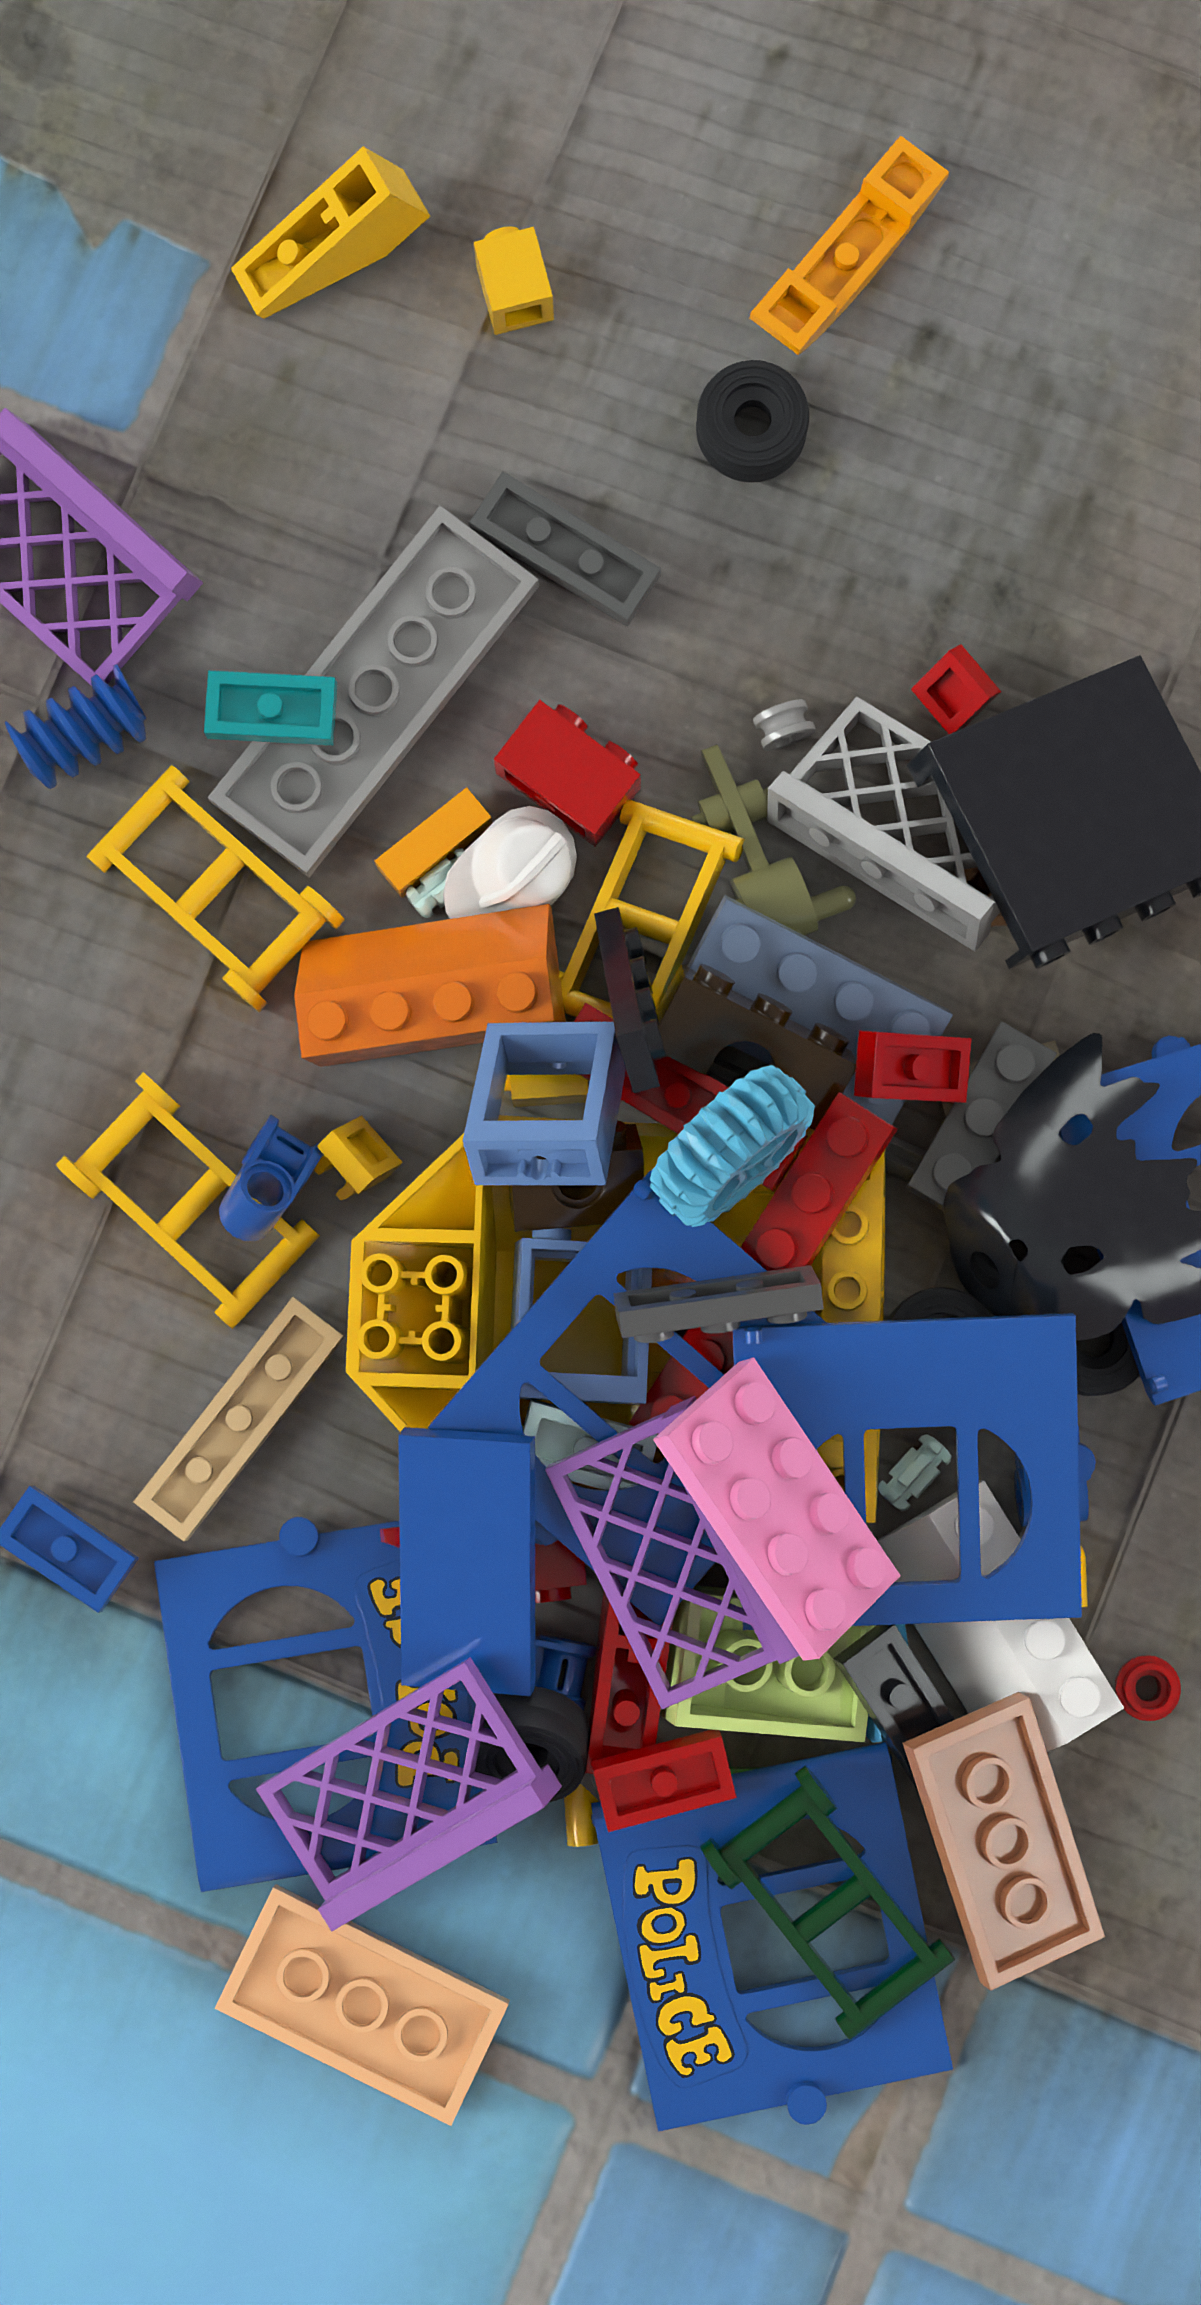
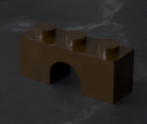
M681 964L656 1009L660 1023L658 1026L666 1056L706 1075L715 1057L724 1047L738 1041L757 1043L771 1054L770 1066L773 1065L775 1068H779L785 1075L793 1077L806 1091L805 1095L815 1105L812 1124L809 1126V1128L815 1130L839 1092L844 1093L856 1071V1059L852 1051L847 1049L850 1042L849 1039L821 1023H815L812 1030L790 1020L789 1018L793 1013L792 1010L769 996L758 993L753 1001L733 991L732 988L735 981L710 966L700 964L696 972Z

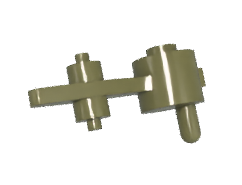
M716 744L701 750L703 761L716 794L698 801L700 813L691 816V821L724 832L732 831L733 835L745 839L742 845V856L749 872L730 879L734 899L804 936L818 931V921L851 909L856 902V894L851 887L842 885L810 897L804 879L792 857L772 864L768 863L752 825L753 822L767 817L768 787L762 789L757 779L736 787L719 746Z

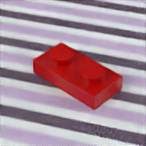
M859 1030L854 1096L966 1103L972 1038Z
M711 1729L590 1762L608 1832L737 1798L723 1739L719 1730Z

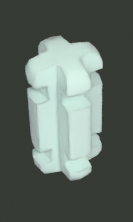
M456 849L453 860L449 861L445 858L419 879L421 883L419 887L415 889L411 885L407 889L406 895L409 902L424 918L434 915L432 909L436 905L440 908L445 906L443 891L446 876L458 857L465 851L464 849Z
M928 1434L918 1439L922 1443L918 1450L911 1447L890 1470L889 1475L893 1478L887 1484L883 1480L878 1484L880 1494L901 1511H905L911 1506L907 1502L911 1495L918 1498L941 1473L936 1467L941 1462L948 1465L951 1461L952 1456L948 1450Z

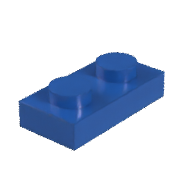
M29 1486L0 1527V1546L97 1613L103 1612L139 1559L132 1552L36 1486Z

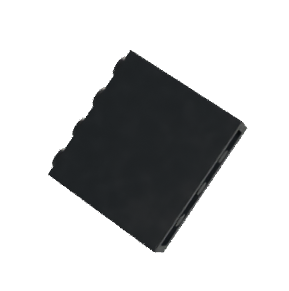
M1141 655L932 741L907 764L918 788L935 781L1019 948L1016 953L1005 960L1009 969L1029 960H1032L1036 969L1044 967L1070 953L1071 950L1067 943L1085 936L1089 945L1102 941L1124 928L1120 921L1121 919L1136 912L1142 922L1151 919L1175 906L1176 902L1173 896L1189 889L1193 898L1201 896V772Z

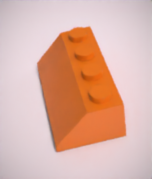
M544 904L308 941L302 947L294 993L302 1059L323 1067L483 1043L488 1023L566 1022L551 905Z

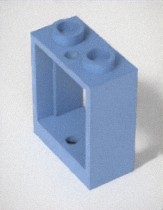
M614 1022L487 1024L463 1136V1145L475 1185H606L626 1071L616 1037ZM591 1074L583 1120L498 1121L507 1075ZM536 1156H541V1157H544V1158H546V1159H543V1160H542V1159H538V1158H536Z
M570 1229L532 1230V1238H522L515 1242L511 1330L533 1306L535 1260L571 1262L587 1243L585 1241H571ZM652 1268L626 1271L625 1289L627 1291L651 1288ZM634 1337L623 1338L621 1376L549 1373L583 1402L628 1405L646 1404L649 1343L637 1342L634 1340ZM524 1383L522 1385L520 1399L550 1401L532 1384Z

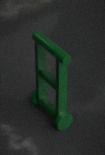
M805 1765L795 1773L801 1784L800 1787L720 1847L713 1838H709L700 1845V1848L714 1871L731 1890L741 1882L744 1883L841 2007L843 2012L835 2017V2020L848 2039L852 2040L954 1962L955 1958L940 1938L931 1945L925 1941L834 1824L829 1815L838 1808L821 1782ZM806 1815H809L854 1875L793 1921L747 1861ZM872 1896L917 1955L856 2001L810 1942Z

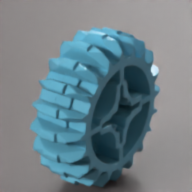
M771 1065L750 1071L744 1078L736 1079L724 1092H719L713 1101L706 1107H702L690 1122L683 1125L684 1129L668 1143V1149L658 1157L657 1164L652 1169L650 1188L660 1197L659 1202L672 1216L676 1215L686 1226L696 1227L710 1221H715L721 1213L729 1212L741 1199H746L753 1189L762 1184L769 1174L779 1168V1164L785 1157L794 1151V1146L805 1137L806 1129L812 1124L815 1105L805 1095L806 1091L793 1077L785 1075L779 1068Z

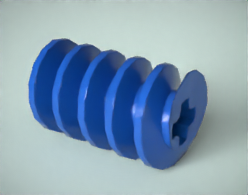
M118 664L113 665L115 685L112 687L97 674L91 677L93 697L87 698L75 686L68 688L71 706L68 710H65L53 698H49L46 700L48 720L43 722L31 710L24 711L25 732L20 733L10 723L5 721L8 733L29 771L47 788L52 789L57 785L55 766L57 765L72 778L79 774L78 754H81L94 766L100 764L102 759L99 743L101 742L117 755L123 752L122 731L124 730L139 743L146 740L144 720L147 718Z

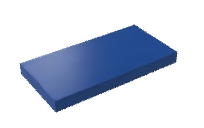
M404 1427L398 1434L401 1685L421 1687L471 1657L493 1693L531 1696L535 1689V1436ZM461 1680L447 1688L450 1690L467 1691Z

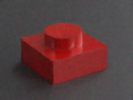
M962 644L950 649L911 688L912 692L948 734L965 728L1002 692Z

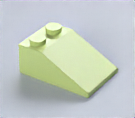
M695 1585L693 1588L696 1591L723 1600L726 1588ZM734 1590L730 1603L742 1608V1604ZM683 1599L678 1605L673 1619L672 1630L707 1643L718 1612ZM725 1615L715 1647L739 1656L762 1647L754 1630H743L742 1621ZM876 1625L851 1626L819 1659L803 1661L801 1656H798L782 1664H779L777 1660L672 1706L661 1709L660 1716L677 1727L865 1742L868 1712L833 1658ZM670 1643L666 1677L670 1686L696 1676L702 1655ZM710 1659L706 1671L723 1663Z

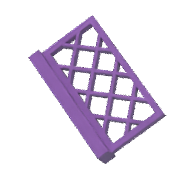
M4 408L0 413V456L3 454L16 466L17 493L0 494V505L18 503L20 537L0 538V549L20 547L22 581L1 582L0 603L90 685L91 677L96 674L109 684L114 678L113 665L118 664L121 669L181 599L188 602L203 582L29 424L7 408ZM29 478L43 491L29 492ZM55 501L61 506L62 534L32 536L30 502ZM74 519L88 532L74 533ZM99 541L106 547L108 575L77 577L75 543ZM63 544L65 578L34 580L32 546ZM119 560L133 573L119 574ZM144 582L160 596L142 617L122 618L120 584ZM108 585L110 619L79 621L77 587ZM65 588L67 622L44 624L36 617L35 590ZM23 591V604L10 592ZM133 627L123 639L122 628ZM111 629L112 653L95 671L81 658L80 631ZM68 632V645L55 633Z
M695 1396L671 1406L667 1412L554 1462L545 1469L661 1709H665L777 1660L779 1664H782L800 1656L686 1487L683 1488L671 1483L675 1473L671 1465H668L663 1480L627 1467L634 1444L662 1432L696 1401ZM623 1449L619 1463L604 1458ZM586 1465L614 1474L604 1506L578 1497L568 1474ZM623 1478L659 1491L648 1523L612 1510ZM667 1495L693 1504L700 1518L693 1540L656 1526ZM587 1514L599 1518L596 1530H594ZM607 1522L644 1535L633 1566L607 1556L601 1544ZM705 1530L714 1548L701 1543ZM652 1538L688 1552L678 1583L641 1570ZM696 1555L723 1565L729 1578L723 1600L685 1586ZM616 1574L629 1578L625 1591ZM636 1582L673 1595L663 1626L636 1616L630 1604ZM734 1590L743 1608L730 1603ZM681 1599L718 1612L707 1643L670 1629ZM725 1615L752 1625L762 1647L743 1656L715 1647ZM646 1634L658 1638L654 1651ZM665 1642L702 1655L696 1676L670 1686L659 1663ZM710 1659L723 1663L706 1671Z
M469 1657L259 1785L256 1790L323 1896L325 1902L318 1908V1911L332 1932L543 1809L560 1790L562 1785L548 1764L542 1768L538 1766L473 1660ZM460 1680L476 1704L472 1724L439 1715L444 1690ZM430 1699L428 1711L416 1708ZM401 1718L425 1725L419 1755L387 1747L391 1722ZM485 1719L491 1729L484 1728ZM436 1729L469 1738L464 1768L431 1759ZM377 1731L375 1743L363 1740ZM480 1742L503 1747L517 1770L502 1779L475 1772ZM350 1750L372 1757L367 1787L335 1778L341 1752ZM384 1760L416 1769L411 1799L378 1790ZM325 1763L323 1774L311 1771ZM428 1773L461 1782L455 1807L445 1810L422 1803ZM293 1781L320 1788L315 1817L295 1812L281 1789ZM472 1786L484 1789L470 1797ZM332 1792L364 1801L359 1830L327 1821ZM375 1805L408 1814L404 1836L401 1839L394 1841L370 1834ZM419 1817L431 1820L417 1828ZM306 1830L312 1832V1836H311V1837L309 1836V1834H308V1832H307ZM324 1835L355 1844L351 1868L336 1877L321 1855ZM367 1848L378 1851L365 1859Z

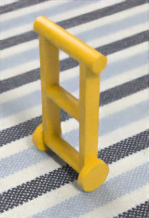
M171 765L86 857L103 873L112 865L120 870L230 969L222 977V980L251 1007L260 1012L268 1004L259 995L261 991L325 922L334 929H337L345 919L310 886H307L300 894L292 889L182 791L190 781L177 768ZM172 801L226 848L176 902L122 855ZM244 866L250 869L299 913L249 968L194 920Z
M630 799L627 800L620 814V823L628 825L567 969L565 973L560 971L559 979L561 981L565 1013L577 1017L584 1004L587 1003L613 1019L610 1002L582 993L579 989L599 945L594 914L619 907L625 929L637 927L639 934L669 944L652 984V996L657 1009L678 968L684 961L726 859L735 863L740 859L743 852L744 838ZM646 832L708 853L679 921L618 900Z
M142 1072L135 1082L143 1091L75 1163L64 1155L55 1165L90 1198L94 1199L103 1191L222 1302L214 1313L233 1329L320 1235L303 1219L292 1227L281 1217L274 1228L284 1238L233 1292L227 1289L176 1240L227 1186H231L237 1175L172 1116L181 1106L146 1073ZM153 1117L209 1167L203 1176L158 1223L102 1172ZM252 1198L257 1203L261 1204L257 1199Z

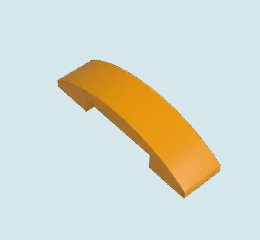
M900 135L863 179L861 190L797 267L793 271L788 268L751 311L749 319L799 356L834 323L880 270L948 178L949 171Z

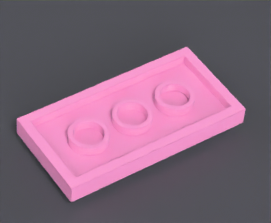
M754 1357L740 1361L653 1439L803 1661L819 1659L901 1576Z

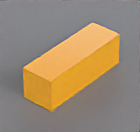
M466 787L374 860L377 869L399 896L403 898L411 885L416 888L421 884L419 879L445 858L451 860L455 855L454 851L456 849L466 848L481 836L493 823L492 817Z

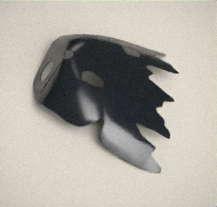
M1092 1033L1081 1039L1057 1057L1023 1090L998 1123L992 1136L1001 1154V1161L980 1165L969 1174L955 1180L948 1186L943 1202L951 1253L955 1269L964 1288L995 1316L1074 1313L1076 1315V1341L1097 1338L1113 1331L1126 1316L1135 1299L1141 1303L1143 1318L1153 1324L1159 1325L1201 1314V1268L1180 1261L1182 1258L1201 1249V1211H1194L1186 1207V1202L1190 1196L1187 1178L1196 1168L1197 1160L1194 1158L1140 1161L1136 1159L1135 1140L1117 1139V1127L1151 1099L1158 1091L1160 1085L1153 1082L1144 1083L1137 1077H1131L1105 1087L1100 1085L1103 1047L1102 1035L1100 1033ZM1080 1114L1086 1115L1093 1125L1091 1135L1079 1145H1071L1064 1142L1058 1135L1061 1128L1072 1117ZM1019 1239L1024 1242L1028 1249V1255L1022 1262L1017 1260L1012 1252V1248L1009 1247L1010 1241ZM1076 1246H1094L1104 1256V1259L1099 1261L1090 1270L1074 1275L1068 1274L1061 1263V1259L1068 1248ZM974 1252H983L996 1265L999 1273L997 1288L990 1289L984 1286L975 1276L971 1266V1257Z

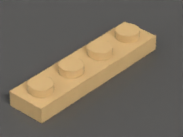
M292 1297L133 1502L183 1542L188 1541L344 1340L345 1336L296 1298Z

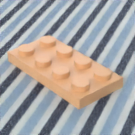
M275 1884L214 2009L452 2126L510 2000L352 1921L331 1932L318 1911L319 1905Z

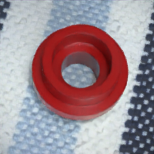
M1141 1655L1130 1659L1120 1668L1115 1679V1693L1127 1714L1142 1721H1156L1169 1715L1177 1706L1181 1695V1683L1177 1672L1167 1661L1156 1656ZM1150 1675L1157 1682V1692L1151 1699L1142 1700L1136 1693V1683L1141 1677Z

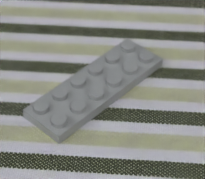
M439 505L305 674V676L336 678L338 685L334 745L252 741L207 797L210 803L310 878L539 588V579Z

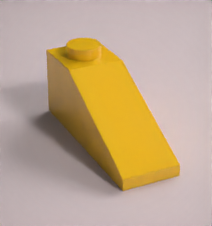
M363 146L231 267V270L256 315L265 319L386 257L430 217V214L404 170Z

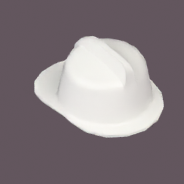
M532 806L509 810L495 820L458 857L447 873L443 897L448 917L453 919L544 904L552 905L562 895L573 878L577 859L573 836L564 822L550 811Z

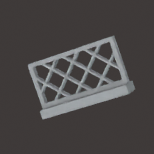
M856 696L790 774L782 771L768 787L767 822L975 952L990 934L991 923L1000 913V910L992 895L988 897L967 884L964 869L977 868V865L971 853H960L956 831L959 829L935 781L919 788L915 781L900 783L896 761L913 759L931 741ZM860 722L880 734L883 747L848 751L845 737ZM838 746L839 753L831 754ZM886 763L890 785L861 789L855 788L851 767ZM842 768L846 791L822 794L806 783L815 772ZM938 794L942 817L914 821L907 820L903 799ZM894 800L898 823L874 826L861 818L860 804ZM946 832L950 850L949 856L925 858L914 851L911 837Z

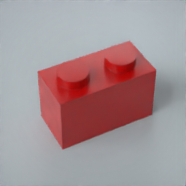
M539 699L494 757L496 774L541 808L557 816L568 828L596 847L620 816L626 801L632 800L640 790L641 774L634 770L638 766V762L619 745L608 741L603 747L584 733L588 728L587 724L569 708L558 704L553 710Z

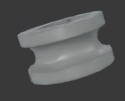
M798 699L775 705L753 718L755 728L762 729L765 733V737L761 740L764 751H774L794 745L816 732L814 722L806 721L804 718V713L808 711L806 700Z

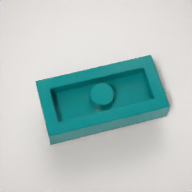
M208 670L204 734L207 739L333 746L338 685L336 678Z

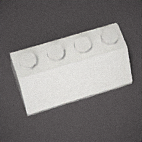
M979 1480L981 1574L988 1575L1010 1557L1021 1539L986 1482ZM957 1491L877 1540L901 1575L895 1582L955 1580L959 1577ZM1069 1618L913 1624L968 1714L1016 1692L1029 1697L1047 1752L1071 1742L1124 1709V1706Z

